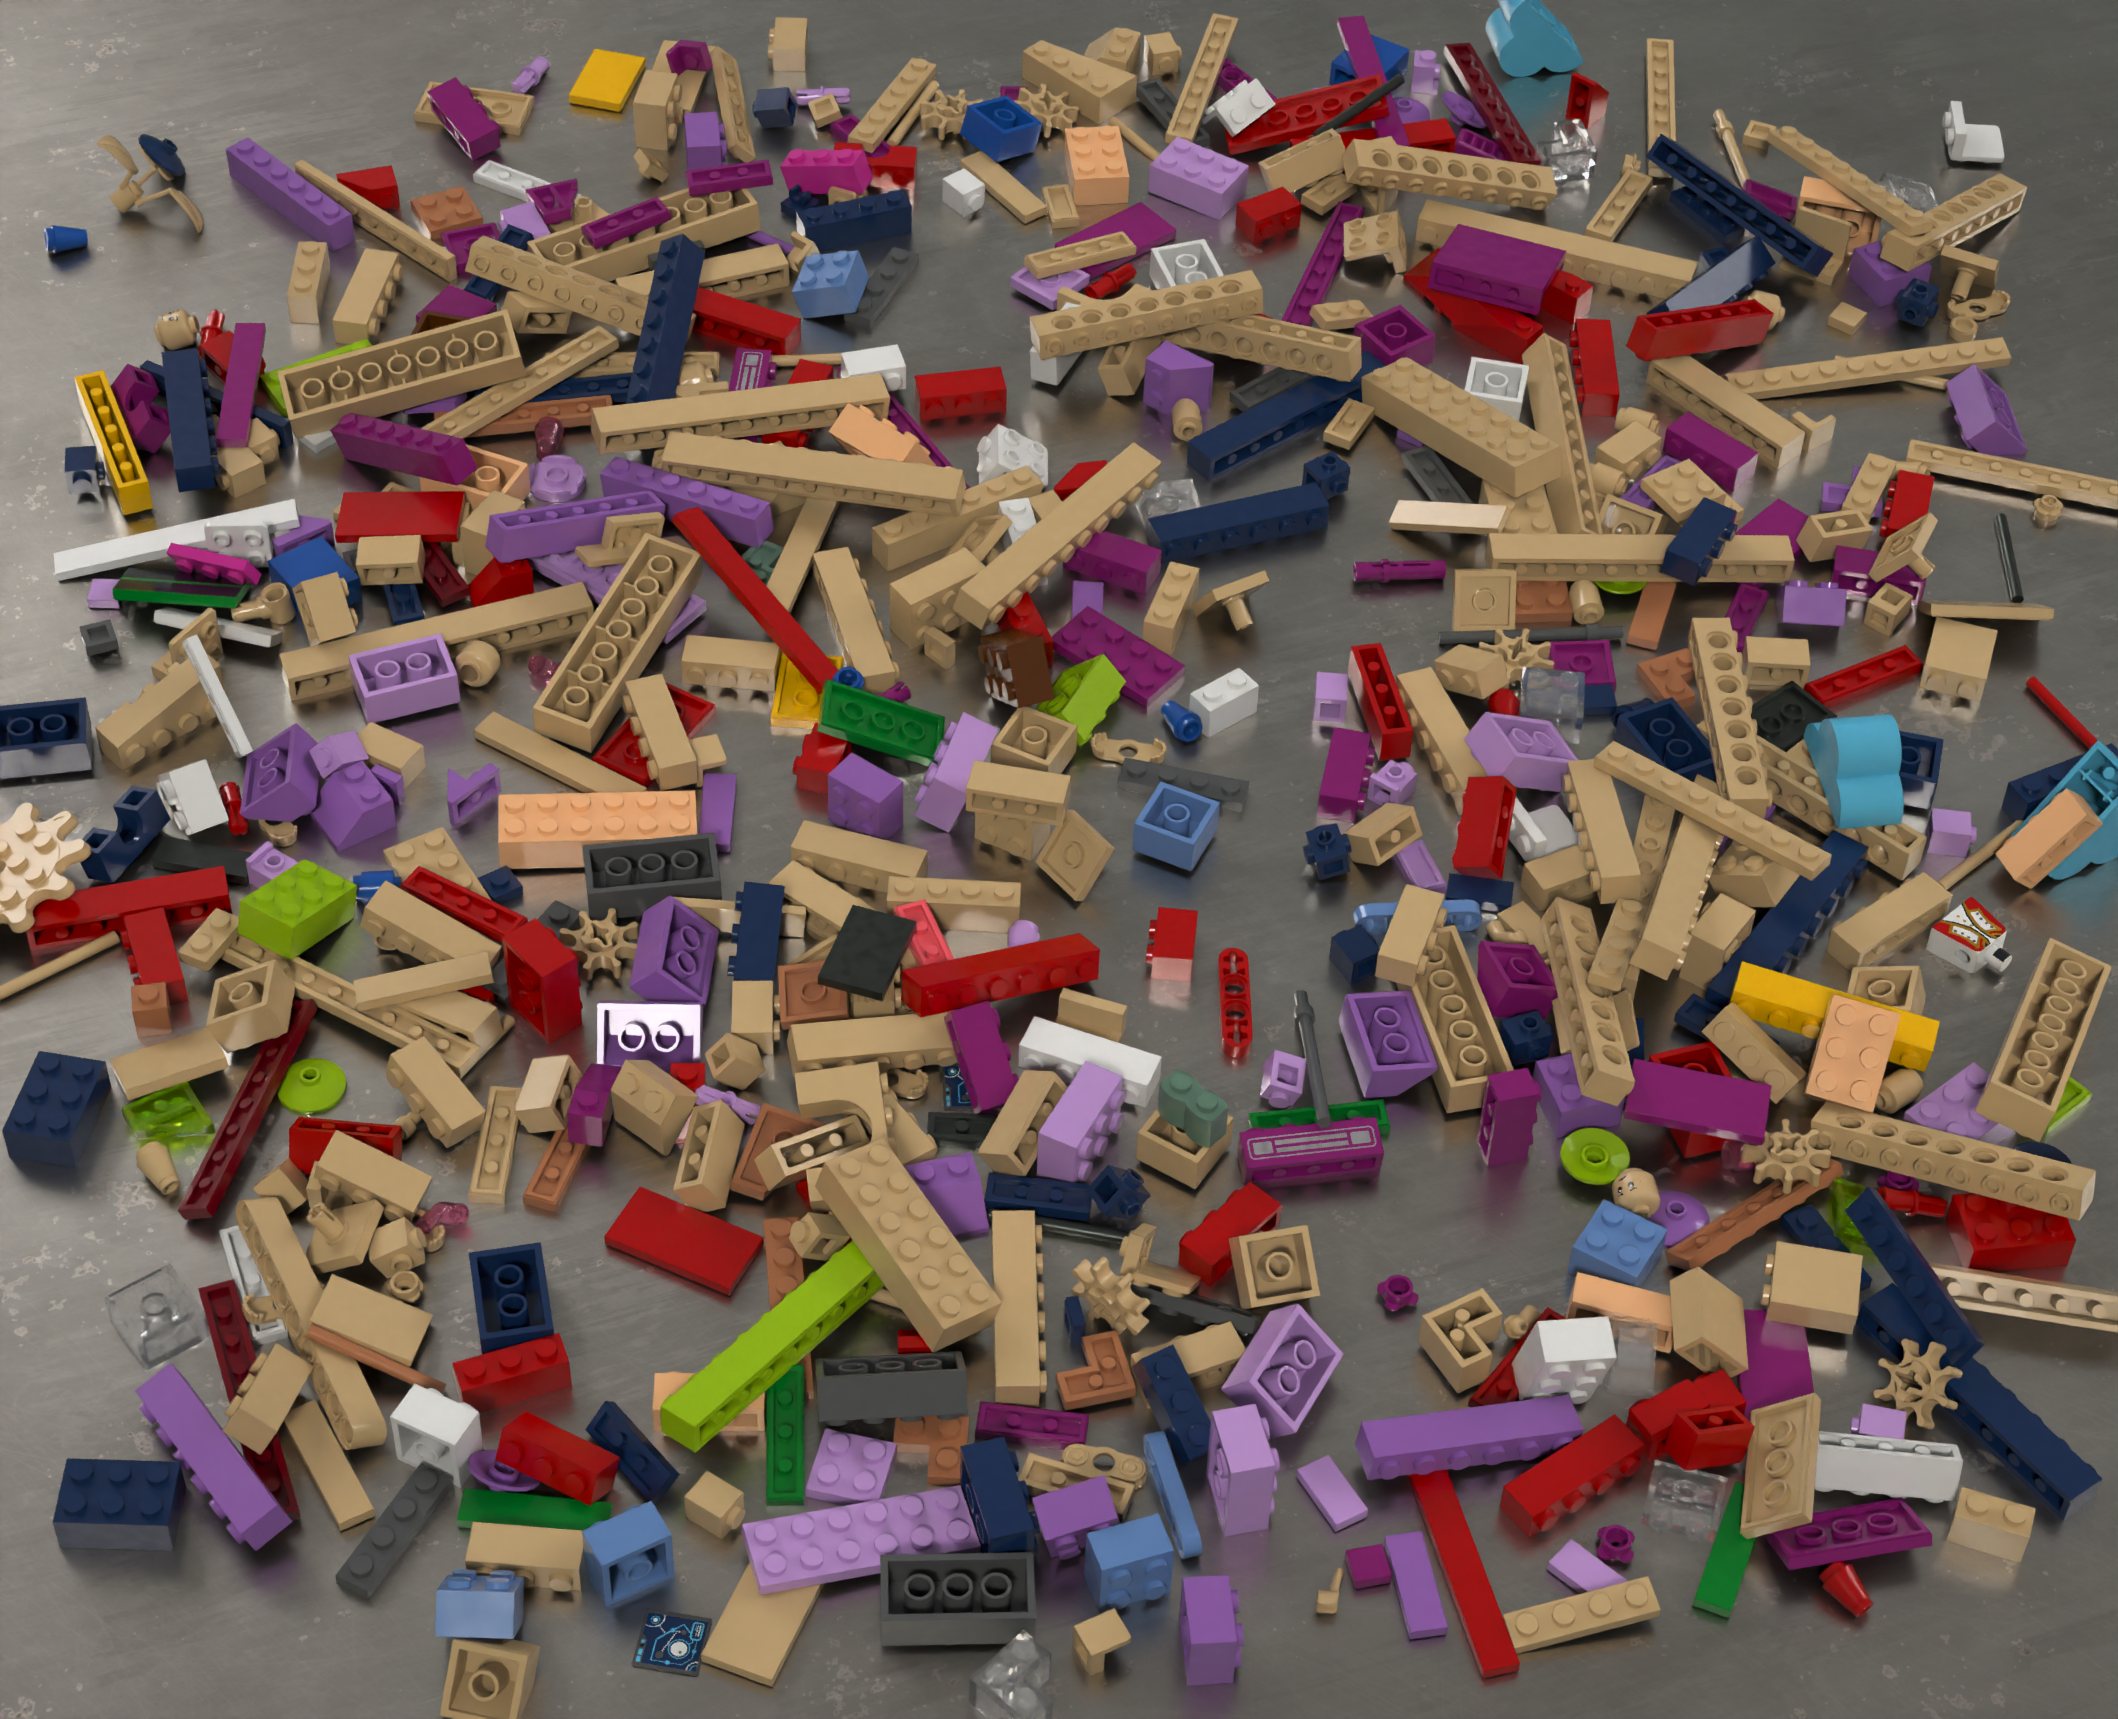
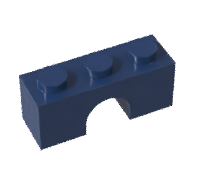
M132 785L113 805L118 818L116 832L93 827L82 840L91 846L92 852L87 859L80 863L89 879L114 883L171 820L156 789Z

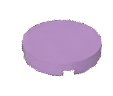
M550 455L541 458L542 462L536 465L534 462L529 467L530 493L542 501L552 503L568 501L582 493L586 486L585 468L583 465L577 464V460L572 457Z

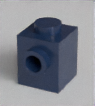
M789 87L758 90L756 101L752 104V111L754 117L758 118L762 128L793 126L797 103Z
M96 446L65 448V476L69 494L100 492V480L105 479V467L103 461L99 462Z
M1358 925L1349 930L1340 931L1331 937L1329 960L1348 983L1352 985L1375 975L1377 956L1380 949L1375 939L1371 935H1367L1362 927Z

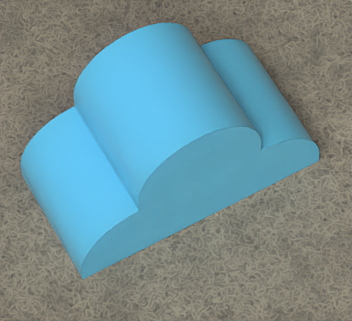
M1497 0L1500 7L1489 17L1486 23V35L1501 68L1508 75L1526 77L1535 74L1543 67L1553 72H1567L1577 68L1584 62L1570 31L1540 0Z
M1891 714L1829 718L1824 719L1822 722L1809 723L1805 729L1804 740L1837 828L1846 829L1901 824L1904 807L1903 789L1899 776L1902 748L1898 725Z
M2099 740L2011 835V837L2015 836L2027 825L2030 818L2039 814L2051 803L2054 796L2063 792L2066 788L2086 800L2103 825L2048 874L2053 879L2061 880L2071 877L2085 868L2090 862L2104 864L2118 857V757Z

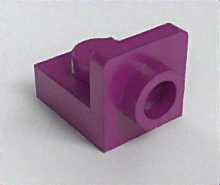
M679 40L666 52L671 73H676L678 76L686 69L708 71L713 67L706 42Z

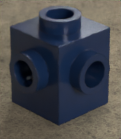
M1914 278L1907 289H1901L1897 296L1895 305L1899 306L1896 318L1923 328L1929 318L1933 319L1938 311L1939 303L1937 300L1941 287Z
M1331 451L1304 463L1302 485L1317 482L1327 500L1348 490L1350 467Z
M1337 823L1321 825L1306 832L1307 845L1302 846L1307 864L1314 865L1319 880L1350 872L1348 853L1352 852L1347 834L1341 835Z
M1538 1010L1526 1014H1517L1500 1021L1499 1034L1512 1066L1536 1062L1548 1057L1550 1043L1553 1041V1031L1550 1024L1544 1022Z
M1107 1165L1086 1189L1097 1204L1098 1209L1109 1218L1117 1217L1128 1221L1141 1211L1142 1205L1151 1196L1142 1185L1144 1183L1143 1178L1131 1168L1125 1170L1111 1165Z

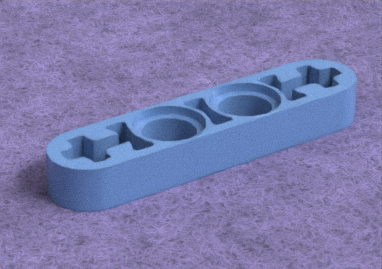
M1468 899L1444 900L1443 908L1448 909L1444 927L1455 925L1458 932L1472 931L1481 925L1480 905L1476 901ZM1399 902L1368 903L1358 906L1353 912L1355 927L1360 925L1367 935H1386Z
M1158 1431L1144 1434L1143 1446L1145 1456L1180 1557L1185 1559L1202 1555L1200 1533L1165 1433Z

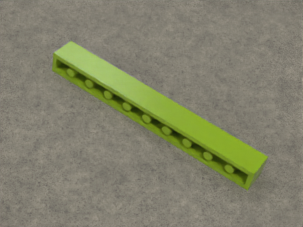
M852 1240L842 1250L835 1252L827 1263L817 1271H813L798 1288L787 1293L776 1307L771 1311L765 1312L754 1326L747 1332L741 1333L736 1341L725 1351L718 1353L710 1364L698 1374L692 1375L681 1389L674 1395H669L660 1406L661 1432L696 1453L787 1373L793 1365L797 1364L885 1286Z

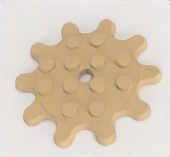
M24 803L16 809L8 821L0 824V924H8L15 933L25 932L33 926L35 922L33 910L40 902L47 899L65 900L74 893V883L68 878L63 877V873L69 866L87 859L92 852L91 846L81 839L64 842L65 837L78 825V819L68 811L60 812L47 821L38 822L40 817L39 809L31 803Z

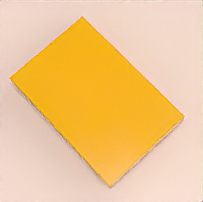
M595 48L568 95L569 103L621 112L646 66V58Z
M782 652L770 718L771 726L813 729L815 722L818 723L822 694L816 692ZM826 655L838 671L844 668V657Z

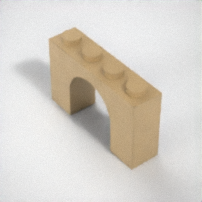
M878 1061L794 1073L801 1119L834 1114H857L858 1118L863 1120L872 1131L870 1143L883 1138L898 1158L895 1137L888 1136L887 1126H894L891 1105H884L883 1098L884 1094H890L887 1073L880 1074ZM823 1167L806 1169L812 1213L827 1214L832 1210L815 1188Z

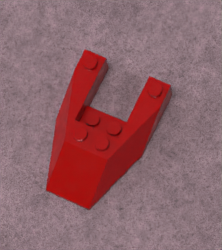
M1439 248L1404 274L1403 279L1423 299L1427 297L1434 304V310L1439 315L1444 314L1452 321L1451 326L1455 330L1518 364L1523 365L1522 354L1543 334V325L1514 309L1428 288L1432 261L1441 250ZM1558 270L1543 295L1541 309L1574 325L1576 319H1581L1590 311L1594 285L1571 273Z

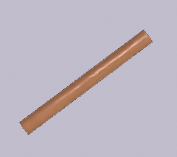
M311 1324L307 1332L306 1338L411 1385L417 1384L426 1389L433 1388L442 1394L447 1385L314 1324Z

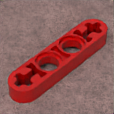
M1227 948L1219 954L1217 968L1221 1047L1226 1055L1233 1058H1242L1250 1053L1253 1039L1249 962L1244 951L1238 948ZM1231 962L1235 963L1237 967L1236 973H1230ZM1234 985L1240 987L1243 991L1239 994H1232L1226 988ZM1239 1011L1244 1017L1235 1020L1229 1018L1227 1013ZM1234 1032H1240V1043H1235L1233 1039Z

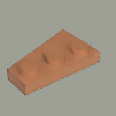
M763 1103L732 1178L729 1190L763 1201L771 1191H768L754 1159L771 1144L827 1124L811 1118L801 1119L799 1114Z

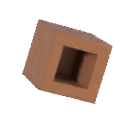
M166 982L131 986L132 1013L138 1038L172 1034L171 1006Z

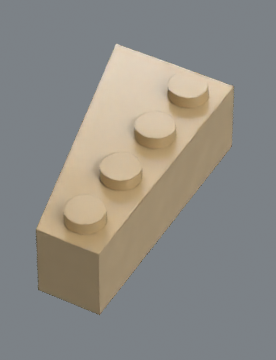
M1043 40L1022 51L1023 79L1040 88L1041 84L1047 85L1046 91H1050L1054 96L1068 92L1069 96L1066 105L1078 106L1080 108L1079 113L1097 124H1101L1136 102L1137 75Z
M206 652L224 689L220 664ZM189 658L181 665L176 661L167 669L169 674L156 685L152 682L142 689V693L133 704L127 701L95 727L100 750L121 770L165 747L167 744L191 732L212 718L217 717Z

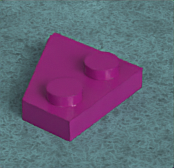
M577 179L525 190L526 200L533 202L545 224H559L563 220L572 219L575 207L574 201L578 194Z

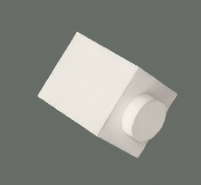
M965 168L943 178L942 201L962 217H965L985 207V184Z

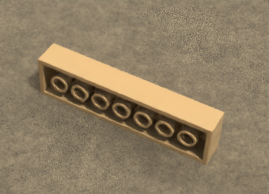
M686 188L659 197L671 215V220L594 249L582 234L581 226L600 219L597 218L528 241L529 253L610 282L616 278L648 269V255L659 252L662 240L684 234L692 242L701 240L706 249L761 230L757 201L747 188L690 196L689 190Z
M508 309L277 372L289 421L297 439L306 435L331 430L339 423L343 416L350 413L375 418L527 376Z
M1407 357L1400 358L1392 364L1383 368H1377L1373 372L1361 377L1362 403L1375 407L1374 415L1512 497H1519L1561 477V445L1414 362L1412 359Z
M645 533L533 706L534 732L592 753L622 705L621 696L626 695L625 682L640 677L701 580L702 556L697 551Z
M2049 938L2034 967L1974 1112L1984 1116L1989 1121L1997 1122L2016 1131L2023 1137H2029L2040 1142L2057 1110L2112 966Z

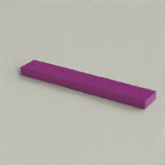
M265 323L235 324L216 435L217 447L248 446L266 336Z

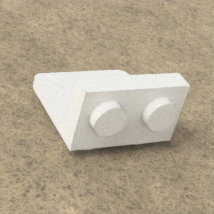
M1257 78L1249 84L1244 80L1207 108L1205 111L1207 116L1201 122L1204 125L1217 116L1229 134L1234 137L1276 104Z
M1950 101L1949 110L1944 112L1942 127L1945 128V144L1948 146L1950 160L1985 163L2003 162L2005 155L2000 128L1995 125L1965 124L1962 102Z
M1000 424L988 436H984L980 440L977 447L979 452V464L977 466L979 484L999 477L1004 472L1008 473L1027 465L1043 482V489L1046 488L1048 485V451L1041 443L1032 441L1015 430L1008 429Z
M264 521L205 523L204 533L208 551L248 560L255 568L269 567L268 560L274 558L272 539L275 538V533H268V527Z
M1517 797L1515 798L1509 840L1526 863L1534 858H1541L1560 849L1579 844V833L1574 831L1573 825L1559 806L1550 805L1528 813Z

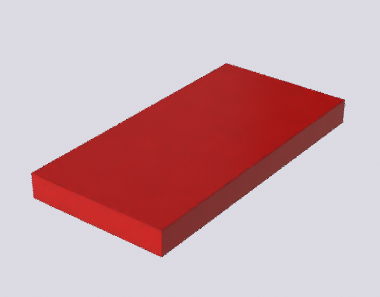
M464 491L344 492L335 532L336 542L359 543V537L421 535L422 542H458L466 500Z
M666 683L688 740H690L716 713V705ZM629 717L592 757V761L646 788L655 780L650 779L647 769V761L649 760L647 757L642 758L638 745L640 737L639 735H633Z
M640 1186L604 1236L606 1245L729 1296L764 1245V1237Z

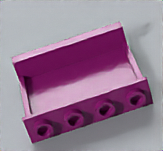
M1458 224L1432 261L1428 288L1538 315L1545 291L1558 270H1563L1566 250Z

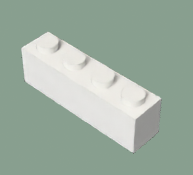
M1034 1016L1019 1044L1018 1067L1026 1070L1054 1071L1064 1083L1071 1084L1084 1062L1087 1061L1123 1076L1122 1091L1125 1092L1124 1102L1146 1108L1160 1080L1162 1057Z
M1819 1431L1815 1489L1822 1492H1830L1833 1489L1845 1490L1861 1496L1869 1495L1870 1493L1885 1494L1894 1499L1901 1497L1903 1499L1907 1497L1924 1498L1933 1503H1941L1944 1500L1956 1502L1963 1460L1956 1444Z

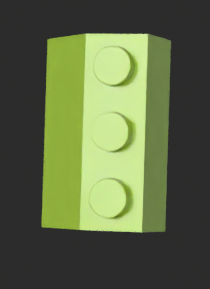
M1101 654L1062 670L1052 684L1054 699L1039 703L1035 710L1077 725V745L1081 746L1092 737L1093 733L1091 731L1095 725L1099 724L1106 717L1105 711L1118 700L1120 697L1119 691L1126 683V680L1108 658Z

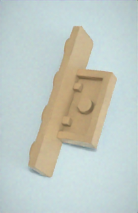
M660 512L606 517L601 544L577 546L575 554L585 565L592 568H600L603 565L612 564L625 565L645 533L661 538L665 517ZM680 536L662 537V539L693 550Z

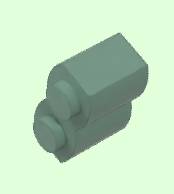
M1175 1070L1159 1083L1158 1112L1165 1121L1175 1127L1184 1129L1186 1135L1192 1141L1207 1148H1210L1226 1135L1228 1106L1219 1095L1210 1090L1202 1089L1200 1083L1193 1076L1181 1070Z

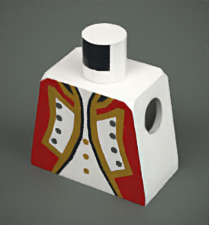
M1973 897L1968 898L1932 927L1926 950L1968 973H1975L1986 963L2002 972L2012 960V955L2002 949L2007 934L2006 928Z

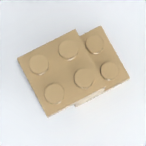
M1690 459L1647 476L1641 481L1640 488L1681 526L1686 523L1704 497L1736 510L1735 521L1743 518L1744 509Z

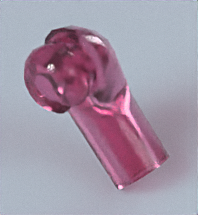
M438 1202L416 1221V1226L424 1234H429L438 1225L459 1226L469 1218V1209L463 1203Z

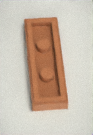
M1648 582L1642 590L1627 636V644L1657 650L1675 594L1676 582Z
M568 1123L565 1130H556L523 1194V1204L557 1212L590 1146L568 1142Z

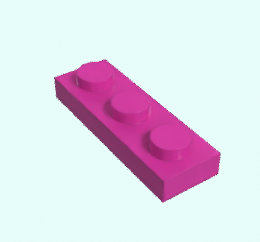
M171 543L166 552L175 562V567L186 573H192L194 570L212 579H218V576L227 578L232 583L243 585L244 582L257 585L262 575L245 559Z

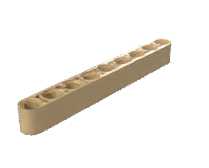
M276 1197L240 1200L236 1207L238 1227L299 1357L314 1366L309 1374V1378L341 1446L345 1450L383 1445L387 1436L386 1423L357 1361L306 1338L308 1332L306 1327L323 1290L280 1201Z

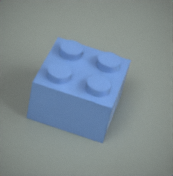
M842 250L836 253L806 256L792 290L803 319L856 312L869 279L859 250Z
M1161 781L1134 822L1132 850L1192 872L1218 830L1220 802Z
M1604 1199L1573 1245L1567 1273L1576 1277L1577 1272L1641 1288L1662 1256L1668 1229Z
M652 1501L632 1506L624 1513L606 1521H598L582 1531L586 1574L605 1608L675 1577L672 1535Z
M1159 1513L1086 1533L1084 1577L1099 1612L1113 1608L1119 1610L1130 1603L1144 1599H1158L1165 1593L1171 1592L1174 1549Z
M471 1569L453 1570V1574L447 1575L436 1590L435 1637L514 1639L523 1624L524 1577H514L515 1572L509 1570L492 1571L491 1576H476V1571Z

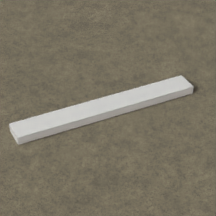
M295 499L56 552L54 553L55 575L58 581L169 557L166 552L171 543L197 549L207 548L204 526L207 522L264 521L267 524L269 534L300 527L297 503Z

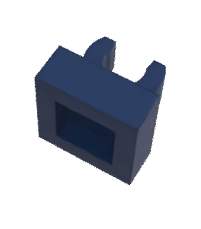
M798 184L789 190V197L781 202V212L796 220L797 211L820 207V201L812 197L810 191H801Z

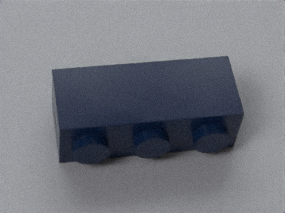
M1704 497L1666 549L1661 572L1695 586L1701 576L1706 577L1708 575L1713 559L1720 558L1726 540L1731 542L1738 528V525L1734 524L1737 511Z
M744 881L743 892H736L734 911L741 912L740 924L733 923L731 943L737 944L736 956H729L727 976H734L733 981H773L774 986L785 886Z
M1172 1344L1140 1359L1131 1368L1161 1430L1165 1433L1169 1447L1179 1467L1181 1468L1208 1455L1211 1421L1174 1345Z

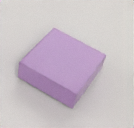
M93 578L87 598L88 607L120 609L122 600L113 599V587L120 579Z

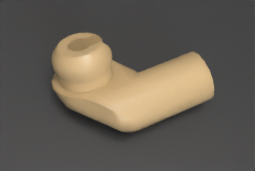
M1499 920L1492 921L1486 926V931L1493 942L1528 944L1527 935L1521 929L1516 930L1514 933L1511 931L1506 932Z
M1526 1305L1518 1315H1508L1502 1325L1504 1334L1507 1337L1520 1340L1539 1318V1311L1532 1305Z

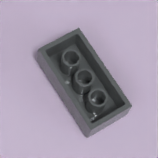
M714 833L582 845L589 917L592 921L605 919L610 908L616 910L617 918L643 916L644 911L670 895L672 897L722 900L721 878Z
M961 1351L815 1359L819 1422L826 1421L827 1425L841 1426L848 1424V1420L863 1419V1422L867 1424H878L885 1422V1418L898 1417L904 1422H916L922 1420V1416L935 1415L941 1420H953L959 1418V1414H968L967 1375Z
M1033 1552L880 1555L881 1646L1035 1643L1036 1603Z

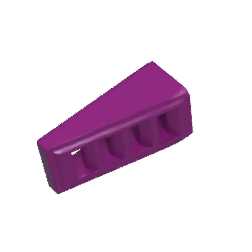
M1461 129L1456 140L1454 153L1507 161L1496 142L1470 130Z

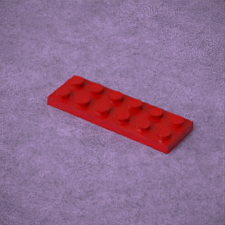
M1381 73L1273 100L1276 105L1234 137L1225 128L1230 155L1273 146L1274 144L1290 141L1293 138L1313 135L1312 132L1383 85ZM1386 96L1339 128L1390 116Z

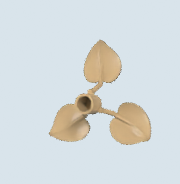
M110 135L103 136L96 143V146L110 152L129 171L124 180L118 185L119 188L109 196L113 204L122 213H126L134 205L139 208L143 203L171 194L191 218L197 229V234L202 231L203 216L196 205L182 191H177L171 187L147 197H141L144 191L140 186L156 171L169 182L174 180L175 176L156 164L140 145V152L153 167L137 182L132 180L129 183L131 177L136 175L139 170L125 147L115 137Z

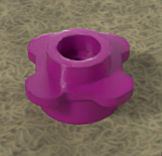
M1887 1171L1886 1176H1880L1877 1180L1879 1188L1884 1186L1902 1191H1908L1909 1189H1916L1918 1191L1920 1187L1919 1182L1914 1180V1177Z
M1403 1275L1390 1276L1385 1282H1381L1377 1286L1378 1294L1383 1295L1386 1301L1385 1307L1390 1311H1397L1405 1305L1414 1306L1418 1302L1419 1297L1418 1294L1413 1292L1411 1280Z
M1620 1525L1602 1527L1598 1530L1597 1537L1600 1539V1546L1597 1548L1596 1554L1600 1559H1619L1623 1563L1633 1560L1634 1553L1631 1550V1544L1634 1542L1635 1536L1630 1530Z

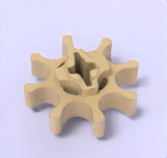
M1041 84L1039 93L1034 94L1021 87L1018 99L1014 100V102L1043 123L1041 130L1044 131L1043 136L1045 138L1050 137L1052 128H1058L1064 132L1066 128L1072 127L1073 121H1077L1080 108L1078 106L1066 105L1069 96L1068 92L1054 96L1050 91H1046L1047 85Z
M960 89L959 94L955 97L951 95L944 96L941 90H936L935 102L920 101L921 129L926 130L931 127H937L940 140H944L945 135L949 132L959 134L967 106L983 102V100L967 101L964 89Z
M1524 628L1521 637H1516V639L1508 638L1504 635L1502 629H1496L1495 645L1480 642L1478 649L1503 655L1509 683L1501 687V689H1509V684L1511 682L1515 683L1516 680L1525 682L1528 688H1536L1538 678L1536 674H1542L1546 677L1552 676L1554 662L1543 659L1549 657L1551 643L1548 641L1540 645L1529 643L1530 630Z
M614 908L608 910V916L602 921H592L588 918L586 911H580L579 922L581 929L571 931L561 928L560 942L563 945L573 946L572 949L576 953L579 962L585 963L583 965L585 980H592L593 972L601 967L603 969L609 968L615 978H620L622 972L619 960L623 958L634 960L637 943H628V941L639 937L638 923L631 922L627 926H616L617 917Z
M1782 1119L1780 1132L1777 1131L1772 1134L1765 1131L1762 1145L1744 1144L1741 1156L1743 1163L1754 1162L1759 1164L1755 1167L1753 1180L1755 1183L1760 1184L1767 1177L1775 1180L1780 1179L1783 1182L1782 1192L1785 1194L1791 1193L1792 1182L1798 1179L1807 1181L1814 1188L1818 1187L1821 1170L1815 1167L1828 1168L1831 1158L1830 1150L1814 1149L1817 1144L1818 1130L1811 1129L1806 1135H1800L1797 1132L1793 1134L1789 1130L1790 1121L1788 1119Z
M1101 1257L1093 1266L1087 1259H1083L1072 1270V1274L1080 1281L1071 1289V1293L1074 1296H1081L1088 1301L1090 1312L1087 1316L1090 1320L1094 1321L1099 1317L1106 1319L1111 1325L1112 1331L1117 1330L1119 1336L1126 1328L1133 1335H1137L1149 1323V1320L1141 1313L1150 1305V1301L1132 1292L1131 1281L1134 1277L1130 1273H1127L1125 1276L1115 1275L1111 1271L1106 1257Z
M1905 1338L1901 1341L1904 1349V1358L1901 1363L1896 1365L1895 1362L1884 1358L1879 1360V1366L1890 1371L1891 1381L1885 1389L1875 1390L1873 1395L1875 1398L1886 1402L1895 1398V1410L1907 1412L1906 1423L1908 1416L1915 1411L1917 1414V1425L1931 1430L1934 1428L1931 1412L1936 1404L1940 1403L1941 1406L1952 1410L1957 1408V1402L1946 1397L1945 1386L1952 1378H1961L1963 1373L1960 1369L1947 1366L1943 1370L1940 1369L1939 1361L1947 1350L1946 1346L1930 1342L1927 1352L1920 1357L1919 1344Z

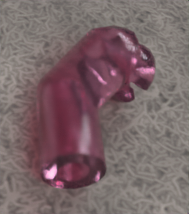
M537 654L531 656L527 663L529 670L545 681H550L562 661L555 663L543 655Z

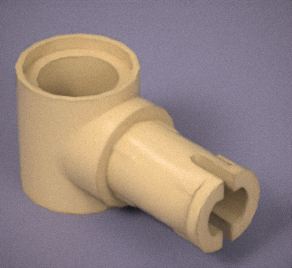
M283 583L269 584L263 588L257 599L239 603L236 608L230 609L233 621L240 623L256 618H262L263 620L270 618L273 623L284 624L292 620L296 615L293 601L286 585Z

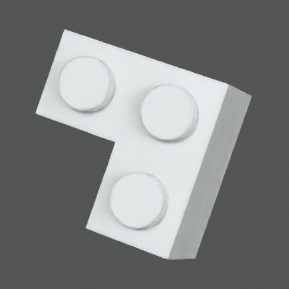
M206 759L192 762L158 775L160 782L156 783L158 793L163 801H168L169 806H176L177 811L173 813L176 824L180 831L185 829L186 835L194 834L229 821Z

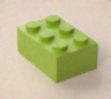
M303 859L240 900L238 934L291 961L354 918L357 885L316 865L314 862Z

